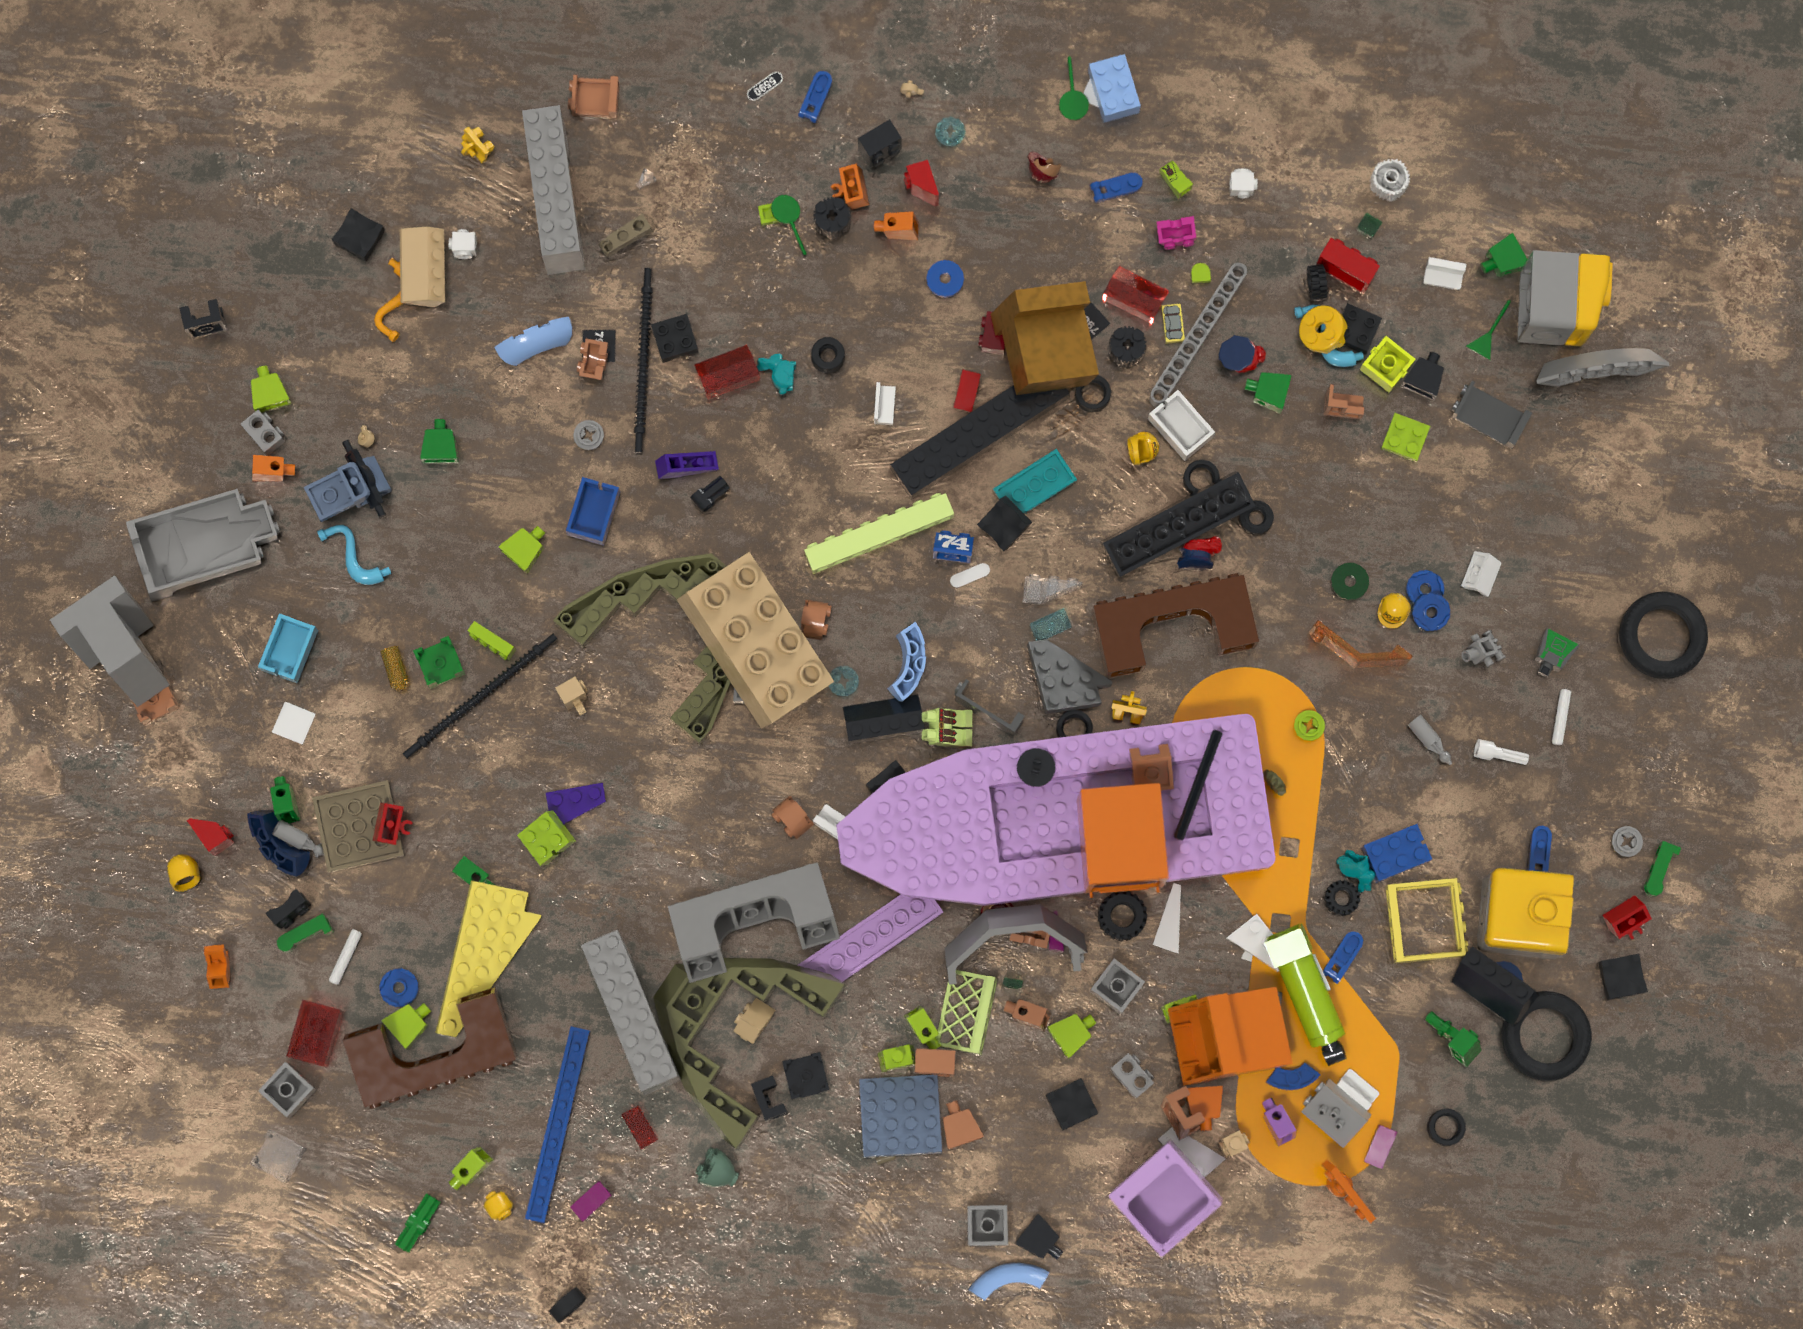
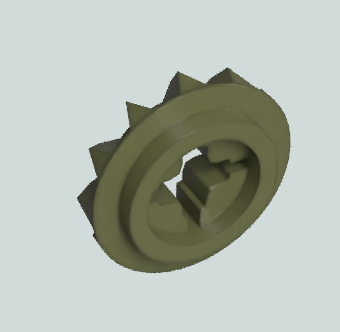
M1266 769L1263 772L1264 781L1275 793L1280 796L1286 793V786L1273 771Z

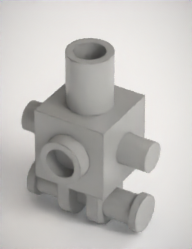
M1491 630L1483 634L1485 637L1480 639L1478 633L1472 635L1471 638L1474 643L1468 646L1461 654L1465 662L1472 660L1474 665L1485 662L1487 667L1494 664L1491 659L1494 655L1497 658V662L1506 658L1501 651V645H1497L1498 639L1494 638Z

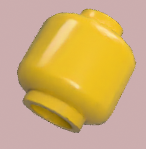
M492 1191L485 1197L486 1201L483 1207L492 1220L502 1221L512 1213L513 1204L504 1192L496 1193Z

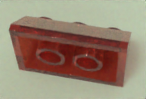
M1119 266L1110 279L1103 293L1102 300L1153 324L1169 290Z
M747 345L694 364L707 400L760 380L759 371Z

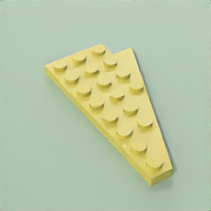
M471 880L436 1028L437 1034L452 1037L458 1035L463 1028V1024L456 1005L457 1000L490 989L540 920V914L524 911L528 892Z

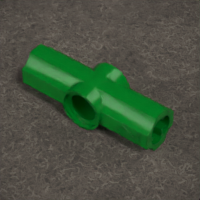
M426 1193L417 1209L407 1219L406 1227L395 1245L410 1253L420 1235L422 1236L431 1223L430 1219L441 1202Z

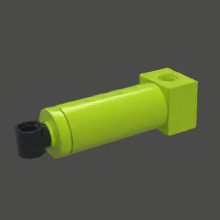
M1300 923L1266 937L1264 944L1274 968L1278 967L1311 1047H1322L1321 1050L1328 1066L1347 1059L1341 1042L1338 1041V1038L1345 1034V1030L1312 955L1313 947L1303 924Z

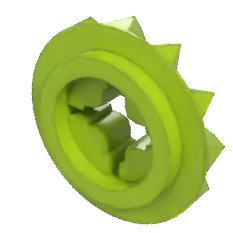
M1307 710L1301 712L1296 717L1294 729L1297 736L1303 740L1313 741L1323 734L1325 722L1319 713ZM1312 718L1314 729H1310L1306 733V726L1302 723H1308Z

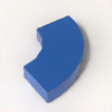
M1306 1063L1294 1070H1284L1279 1067L1274 1070L1266 1083L1281 1090H1297L1310 1085L1321 1074Z

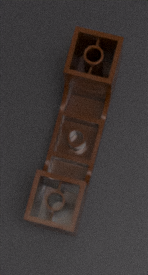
M1238 573L1230 574L1227 578L1221 580L1220 577L1211 578L1206 583L1195 581L1187 587L1176 585L1167 591L1157 589L1152 591L1153 594L1145 595L1143 592L1134 594L1133 598L1126 599V596L1115 598L1114 602L1108 603L1107 600L1099 601L1093 606L1091 612L1105 676L1108 679L1144 671L1146 662L1140 640V631L1151 623L1190 615L1203 617L1211 625L1218 656L1254 649L1259 643L1244 575L1239 576Z
M496 987L457 1000L456 1005L466 1034V1038L460 1046L417 1061H403L393 1053L383 1023L345 1034L343 1044L364 1108L370 1107V1109L381 1106V1102L387 1100L389 1103L400 1100V1096L406 1094L408 1097L417 1095L419 1090L425 1088L427 1091L433 1090L438 1087V1084L444 1082L445 1085L452 1084L457 1081V1078L463 1076L464 1079L475 1076L476 1072L482 1070L483 1073L494 1070V1066L502 1065V1067L513 1064L517 1053Z

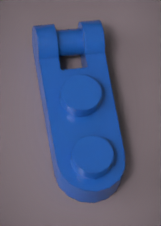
M819 71L815 74L798 117L808 118L813 123L817 122L832 86V77L828 72ZM809 106L815 108L813 112L807 110Z
M1128 173L1104 181L1093 182L1089 186L1091 191L1094 192V202L1100 203L1139 191L1143 181L1139 174ZM1105 188L1106 193H1101L1100 189Z
M1538 826L1532 831L1527 870L1548 872L1552 833L1546 826ZM1535 864L1542 865L1541 870H1535Z
M1350 932L1343 938L1323 969L1324 975L1331 977L1336 984L1339 983L1363 945V938L1358 932ZM1334 964L1340 968L1338 973L1332 970Z

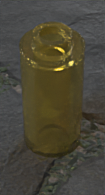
M392 646L381 650L380 653L390 687L396 691L406 689L409 679L399 646Z

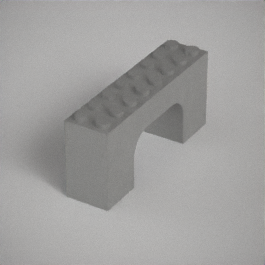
M560 105L522 110L541 253L547 273L551 275L585 270L581 235L576 218L569 169L570 156L566 127Z
M818 862L668 906L689 983L727 972L721 951L723 939L735 930L769 920L782 918L791 921L797 929L802 950L840 939Z
M613 931L582 944L581 947L640 1091L644 1095H648L681 1081L667 1044L661 1035L636 974L637 971L624 939L619 931Z

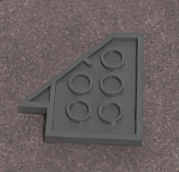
M1047 639L1028 642L1027 648L1045 714L1101 705L1102 702L1098 689L1111 687V680Z

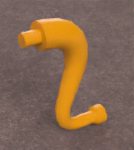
M391 258L388 264L394 268L393 272L400 277V261L398 262ZM400 292L377 311L374 318L377 329L388 336L389 340L393 343L398 339L400 333L396 330L392 331L385 326L382 318L390 311L404 304L401 303Z

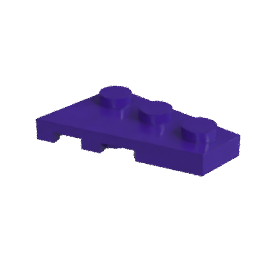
M603 783L546 793L548 811H554L563 824L569 823L575 818L606 803Z

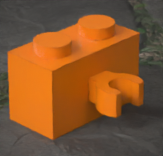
M858 164L839 168L842 185H831L833 190L839 189V192L834 194L833 198H842L844 196L846 204L852 210L870 205L863 170Z

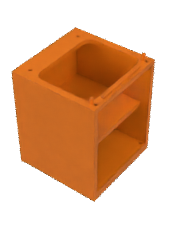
M1160 783L1080 789L1077 797V810L1085 893H1090V898H1093L1094 892L1109 893L1148 890L1149 888H1156L1157 893H1160L1159 887H1163L1169 879ZM1158 881L1149 884L1093 888L1094 886Z

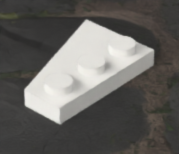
M1257 914L1226 938L1279 972L1278 967L1274 968L1264 944L1266 937L1273 935V933Z
M1172 1127L1158 1139L1162 1145L1171 1139L1204 1177L1226 1159L1190 1136L1179 1140Z

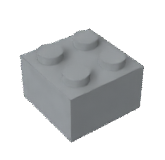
M1113 959L1090 989V992L1121 1015L1145 981L1116 959Z
M284 1062L258 1091L285 1117L291 1118L317 1089L293 1066Z
M1007 1205L967 1206L968 1246L1008 1245Z

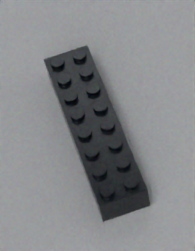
M1234 471L1100 541L1117 576L1121 577L1256 505L1239 472Z

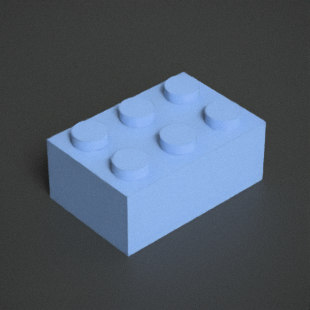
M1125 54L1089 64L1088 74L1103 123L1140 112L1141 105Z

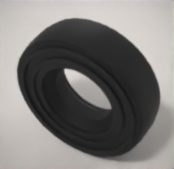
M1254 500L1256 506L1240 514L1239 521L1246 532L1260 535L1271 528L1274 514L1267 503ZM1260 511L1264 516L1263 522L1258 525L1251 523L1249 520L1251 512Z

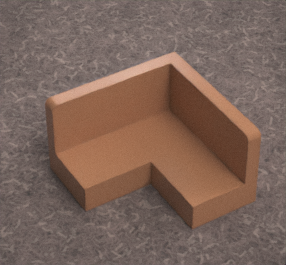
M1330 384L1325 395L1324 415L1362 419L1364 415V397L1333 393L1334 385Z
M916 1049L915 1074L954 1077L955 1051Z

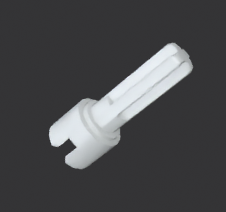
M1478 739L1475 744L1474 757L1488 761L1497 758L1526 765L1529 761L1527 753L1496 747L1492 741Z

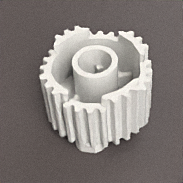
M1387 159L1383 163H1378L1371 175V191L1376 193V196H1379V198L1382 197L1383 200L1386 199L1387 201H1395L1397 197L1400 198L1405 193L1410 182V174L1406 170L1407 167L1404 166L1405 163H1401V160L1398 161V159H1392L1391 161Z

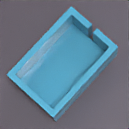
M279 613L258 668L261 671L275 676L279 675L283 679L298 683L318 629L313 625Z

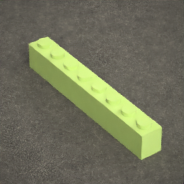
M941 493L934 494L930 497V500L925 502L919 500L913 503V506L910 508H899L895 511V514L890 516L884 514L878 517L875 522H864L859 525L860 528L855 530L850 528L843 531L840 536L835 537V535L825 538V542L820 544L815 542L808 545L804 553L812 573H818L954 518V512L946 493L942 495Z

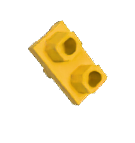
M479 127L474 129L465 128V133L461 137L463 140L461 145L464 147L461 151L462 155L466 156L469 154L472 158L476 156L481 163L486 162L488 155L494 150V145L489 140L482 144L480 139L483 138L484 134Z
M1131 691L1130 696L1122 695L1121 700L1128 703L1113 700L1111 709H1113V719L1123 720L1125 711L1132 713L1131 723L1140 724L1143 716L1146 715L1147 707L1136 705L1140 704L1141 699L1135 698V692Z

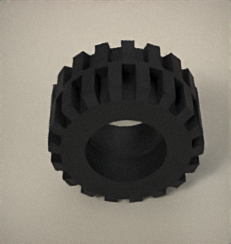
M1129 891L1111 893L1104 899L1098 910L1097 918L1100 929L1104 931L1106 936L1108 935L1111 939H1117L1118 941H1128L1138 936L1145 927L1147 920V908L1144 906L1143 900H1140L1138 895L1131 894ZM1118 905L1128 906L1134 914L1133 922L1127 927H1119L1114 924L1111 919V912L1114 907Z

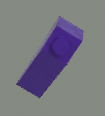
M715 451L664 454L655 460L658 479L678 478L719 470Z

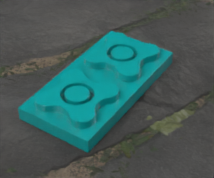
M1055 449L993 488V491L998 499L1006 495L1026 514L1075 483L1077 478L1059 451Z

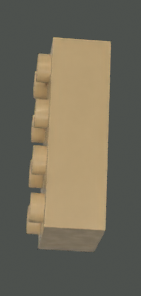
M750 552L677 599L761 729L772 724L834 682Z

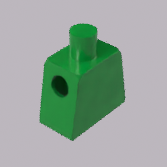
M1511 233L1487 251L1486 256L1488 260L1480 265L1485 274L1494 270L1498 277L1521 271L1527 258L1514 233Z
M1261 372L1258 381L1247 378L1245 390L1255 392L1253 402L1281 414L1292 375Z
M435 419L434 429L425 430L420 456L422 463H459L455 435L452 429H446L445 419Z
M284 776L276 777L274 779L275 786L270 788L276 818L278 821L283 820L288 824L301 821L292 787L289 783H286Z
M465 856L462 857L452 870V873L468 885L473 880L471 878L473 873L480 876L477 882L495 885L487 879L489 874Z

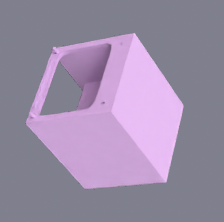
M1171 1139L1115 1187L1108 1196L1161 1257L1221 1206L1223 1201L1219 1193Z

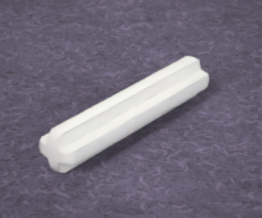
M1568 689L1560 691L1552 744L1554 745L1563 744L1571 691Z
M354 929L351 930L329 978L331 983L336 985L340 983L361 938V932Z

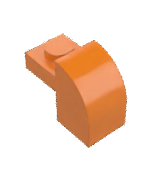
M224 945L204 946V955L207 962L206 977L209 988H229L230 963L228 951H225Z

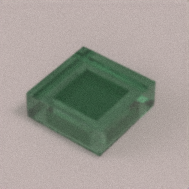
M1366 212L1356 230L1372 239L1382 222Z
M1004 978L1002 986L1021 990L1023 981Z

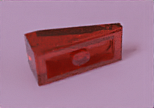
M639 1105L621 1115L641 1150L658 1140Z

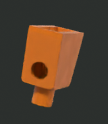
M914 212L885 213L884 220L874 221V231L884 232L888 239L918 240L919 221Z
M253 455L252 481L281 482L283 481V475L295 476V464H284L283 457Z
M1223 1086L1188 1088L1190 1095L1185 1098L1190 1116L1201 1112L1205 1122L1200 1124V1131H1211V1119L1220 1118Z

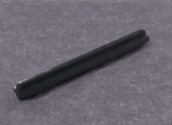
M1213 730L1179 820L1174 834V838L1183 841L1220 743L1222 732L1218 730Z

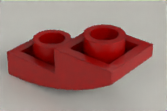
M962 369L953 408L972 412L980 373Z

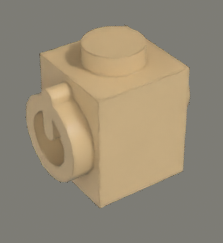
M1240 1130L1218 1142L1225 1158H1230L1248 1149L1247 1144H1249L1246 1134H1241Z

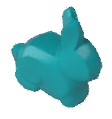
M780 353L772 355L769 359L758 358L757 369L759 371L772 370L771 380L774 386L779 389L780 395L793 390L796 361L783 360V355Z
M1346 850L1345 855L1338 857L1336 860L1341 872L1347 877L1359 880L1358 892L1371 891V883L1375 878V872L1369 869L1368 856L1355 854L1352 850Z

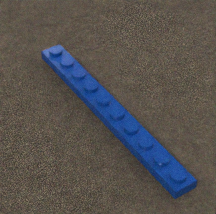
M570 1027L525 1216L527 1220L545 1223L590 1030Z

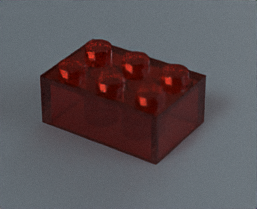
M302 999L286 1057L327 1068L343 1011Z

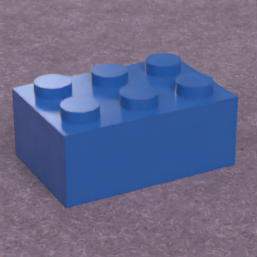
M582 477L566 528L567 535L604 546L619 499V487L602 483V490H600L599 481Z
M1418 824L1361 847L1364 856H1368L1370 869L1375 872L1374 880L1376 883L1432 860L1426 843L1423 845L1421 843L1424 838Z

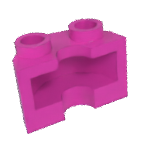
M1194 216L1174 221L1165 220L1157 222L1159 244L1164 245V249H1174L1179 245L1184 247L1194 245L1196 240Z

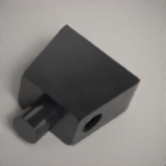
M1430 352L1427 360L1419 357L1401 386L1434 401L1438 395L1444 367L1437 364L1440 355Z
M1039 1214L1034 1217L1014 1243L1040 1259H1043L1048 1253L1057 1260L1064 1252L1055 1244L1060 1237Z

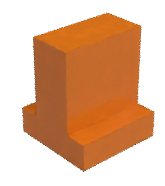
M1277 987L1207 996L1168 1008L1183 1086L1272 1070L1293 1064Z

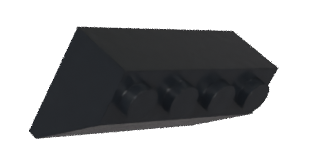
M919 695L908 696L903 701L893 698L843 707L849 745L922 733L925 729L924 722L922 721Z
M1473 946L1461 960L1452 980L1455 986L1514 1027L1538 997L1536 990Z

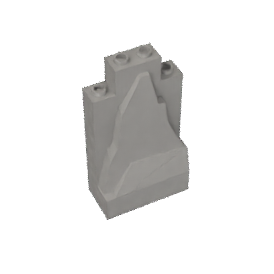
M234 489L127 521L128 533L150 601L154 602L173 596V592L187 586L260 565V558H263L261 547L257 546L278 540L277 534L280 533L277 522L273 523L271 518L274 515L271 504L267 505L266 500L243 506L246 504L243 493L239 494L238 489Z

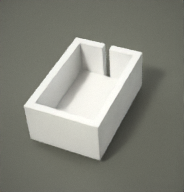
M1179 390L1167 398L1164 404L1161 403L1150 412L1148 420L1184 461L1208 443L1215 435V431Z

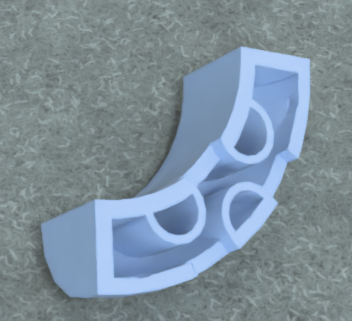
M563 317L550 320L548 324H544L539 328L538 325L523 330L524 334L516 337L511 336L495 346V350L504 362L517 366L536 354L552 348L565 346L569 343L572 336L570 318Z
M916 622L896 635L902 649V667L897 679L887 689L898 701L905 700L915 690L925 669V642Z
M1007 1263L983 1273L973 1282L968 1290L985 1301L994 1290L1009 1283H1026L1040 1289L1050 1272L1028 1263Z

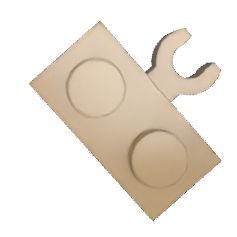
M573 677L555 688L567 710L575 707L580 716L586 713L582 702L588 699L586 696L588 690L582 679L578 681L576 677Z
M758 998L752 1004L748 1002L742 1011L744 1014L740 1013L734 1023L737 1025L733 1032L740 1035V1038L753 1044L768 1025L776 1010Z

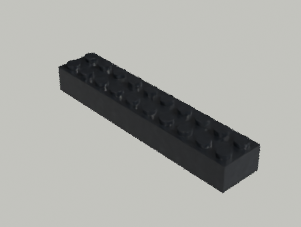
M1013 385L890 464V470L909 498L913 500L1068 400L1070 393L1065 388L1016 395Z

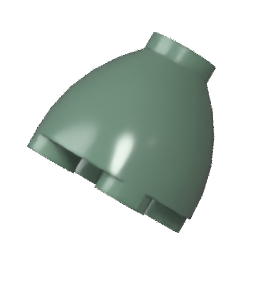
M710 1147L706 1152L704 1163L699 1164L695 1174L698 1175V1183L707 1187L717 1188L726 1185L732 1187L736 1183L739 1173L735 1171L731 1160L726 1154L717 1148Z

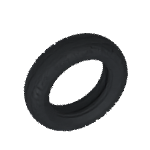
M1653 592L1640 597L1627 609L1620 624L1619 639L1625 657L1638 671L1650 677L1670 679L1686 674L1700 662L1707 648L1708 629L1702 613L1689 599L1672 592ZM1659 609L1669 610L1678 614L1685 621L1689 629L1690 640L1687 650L1681 657L1671 661H1660L1652 658L1642 649L1638 640V626L1643 616L1647 613Z
M1553 991L1536 992L1538 995L1537 999L1515 1027L1504 1020L1502 1025V1044L1509 1061L1524 1075L1541 1081L1559 1080L1574 1073L1586 1060L1592 1042L1591 1026L1583 1009L1568 996ZM1543 1008L1555 1010L1561 1013L1572 1027V1047L1569 1053L1556 1063L1538 1062L1531 1058L1522 1047L1520 1028L1524 1019L1534 1010Z

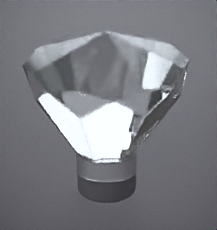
M643 168L641 178L636 183V186L642 189L645 185L657 182L653 172Z

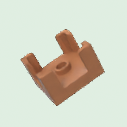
M169 686L139 707L133 702L138 713L137 717L144 726L180 709Z
M1168 744L1158 745L1160 753L1144 756L1140 755L1139 748L1129 749L1133 785L1160 783L1161 790L1174 789L1172 760Z
M1186 1086L1165 1096L1160 1106L1179 1140L1201 1129L1200 1124L1205 1122L1201 1112L1186 1118L1184 1111L1181 1109L1185 1105L1183 1098L1190 1095Z

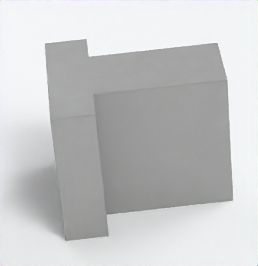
M113 576L50 619L60 637L86 666L91 669L101 662L107 673L137 707L170 685L138 637L151 628L153 623L116 576Z

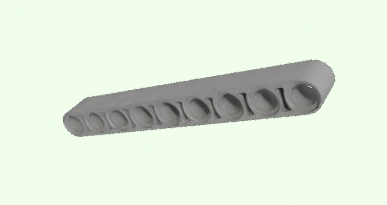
M1235 263L1227 272L1152 389L1149 397L1152 406L1158 407L1161 403L1164 404L1165 400L1169 398L1243 283L1247 274V268L1244 264ZM1239 270L1243 275L1237 277L1233 274V271ZM1226 285L1231 286L1233 291L1226 292L1223 287ZM1220 301L1223 306L1215 307L1213 302ZM1209 316L1213 319V322L1207 323L1203 318ZM1201 332L1203 337L1196 338L1193 333ZM1190 347L1193 353L1187 354L1183 349ZM1179 362L1183 365V368L1176 369L1173 364ZM1170 378L1173 380V384L1167 385L1163 380ZM1159 393L1163 396V399L1158 401L1153 395Z

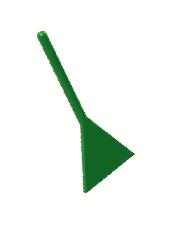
M1507 300L1489 332L1468 344L1467 348L1490 360L1492 333L1511 300Z

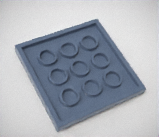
M921 1075L859 1079L864 1158L942 1153L937 1076Z

